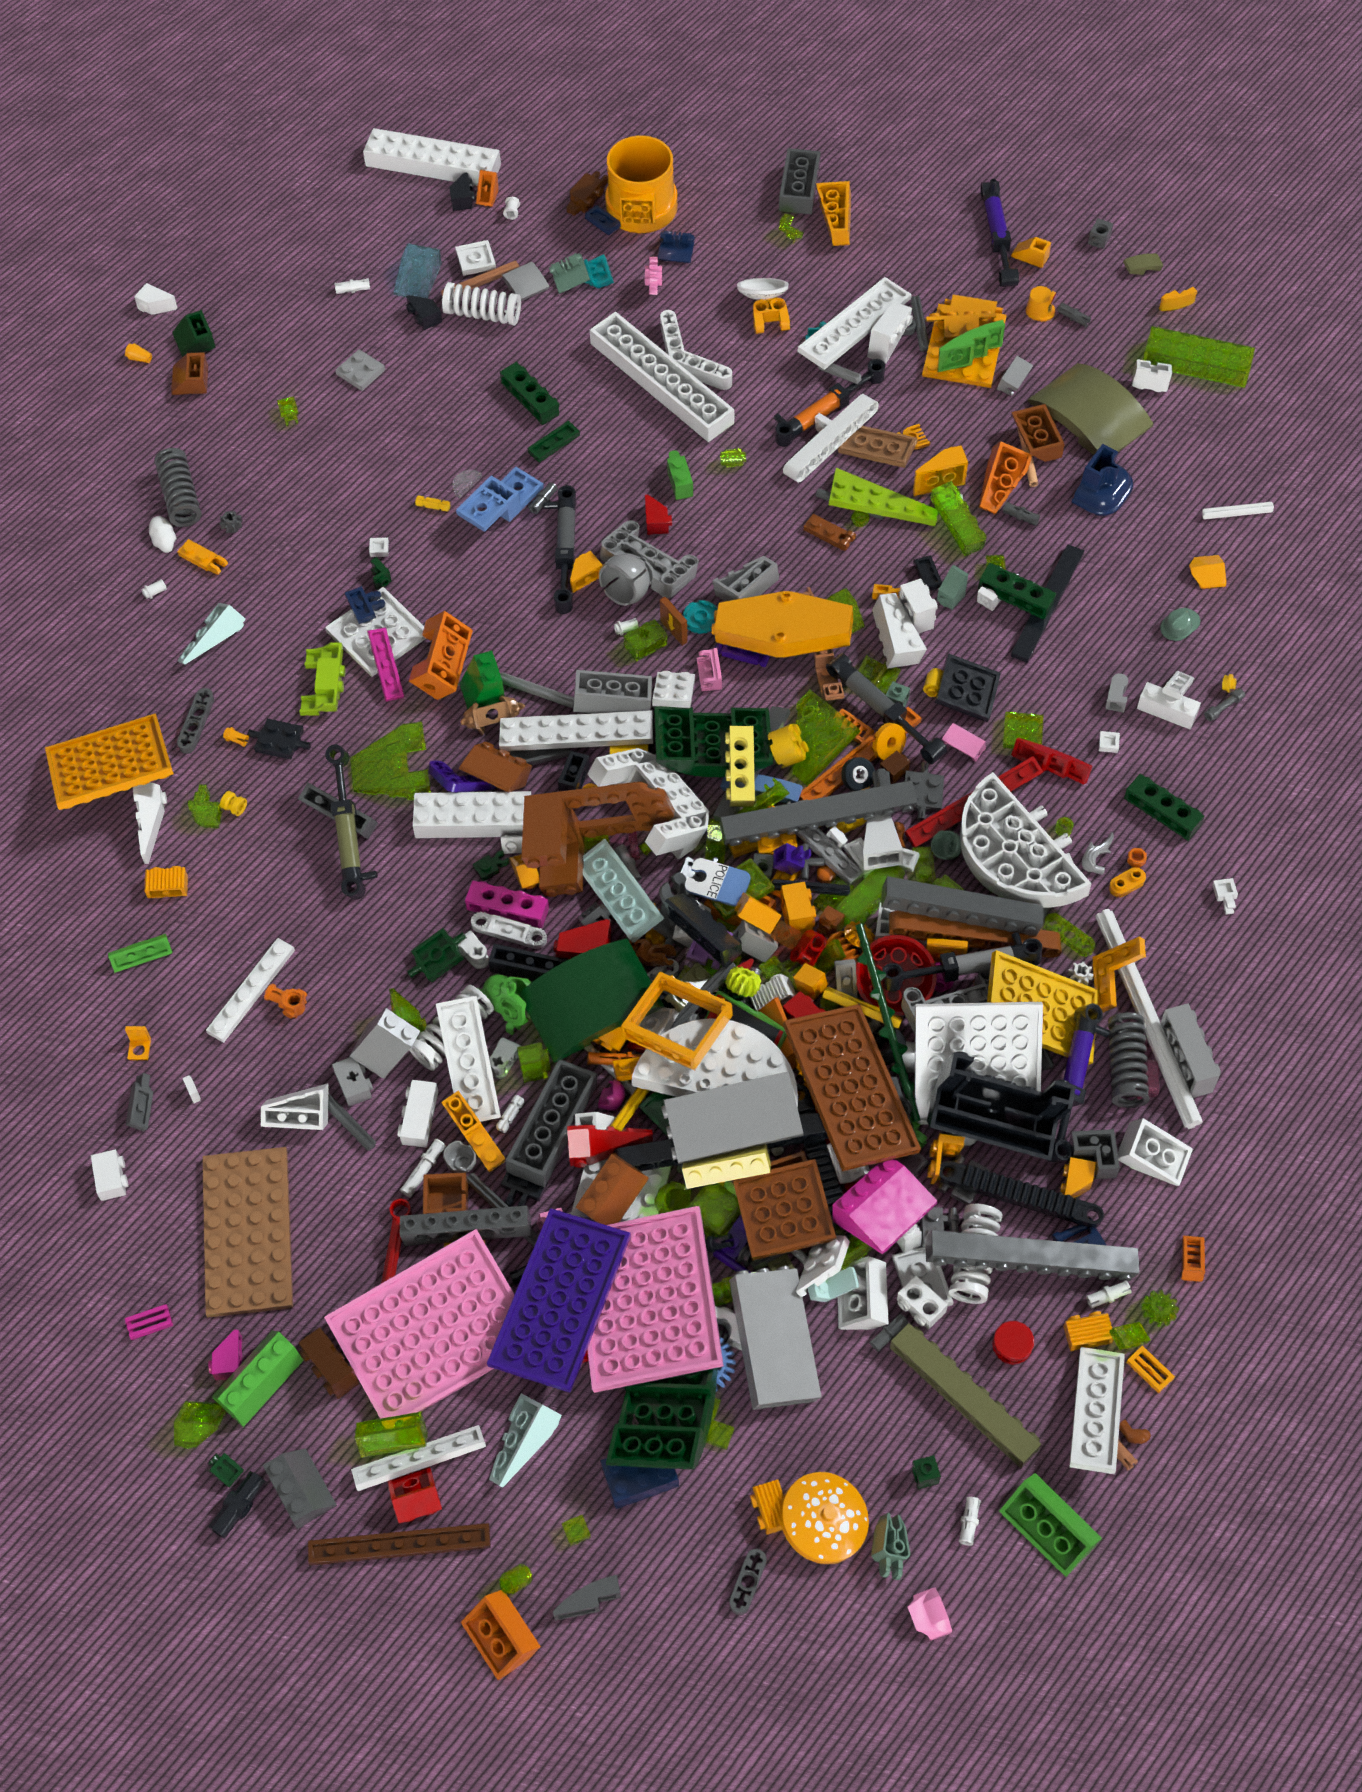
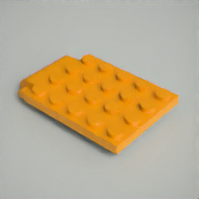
M954 294L952 299H945L944 304L938 303L936 312L940 313V316H947L949 312H957V315H964V312L967 311L981 314V311L992 310V313L997 314V317L994 319H979V327L1003 320L1005 324L1007 316L1002 314L1003 308L997 307V301ZM944 321L934 322L922 377L991 388L1000 347L988 349L987 356L974 358L970 366L938 372L939 348L956 337L944 338Z

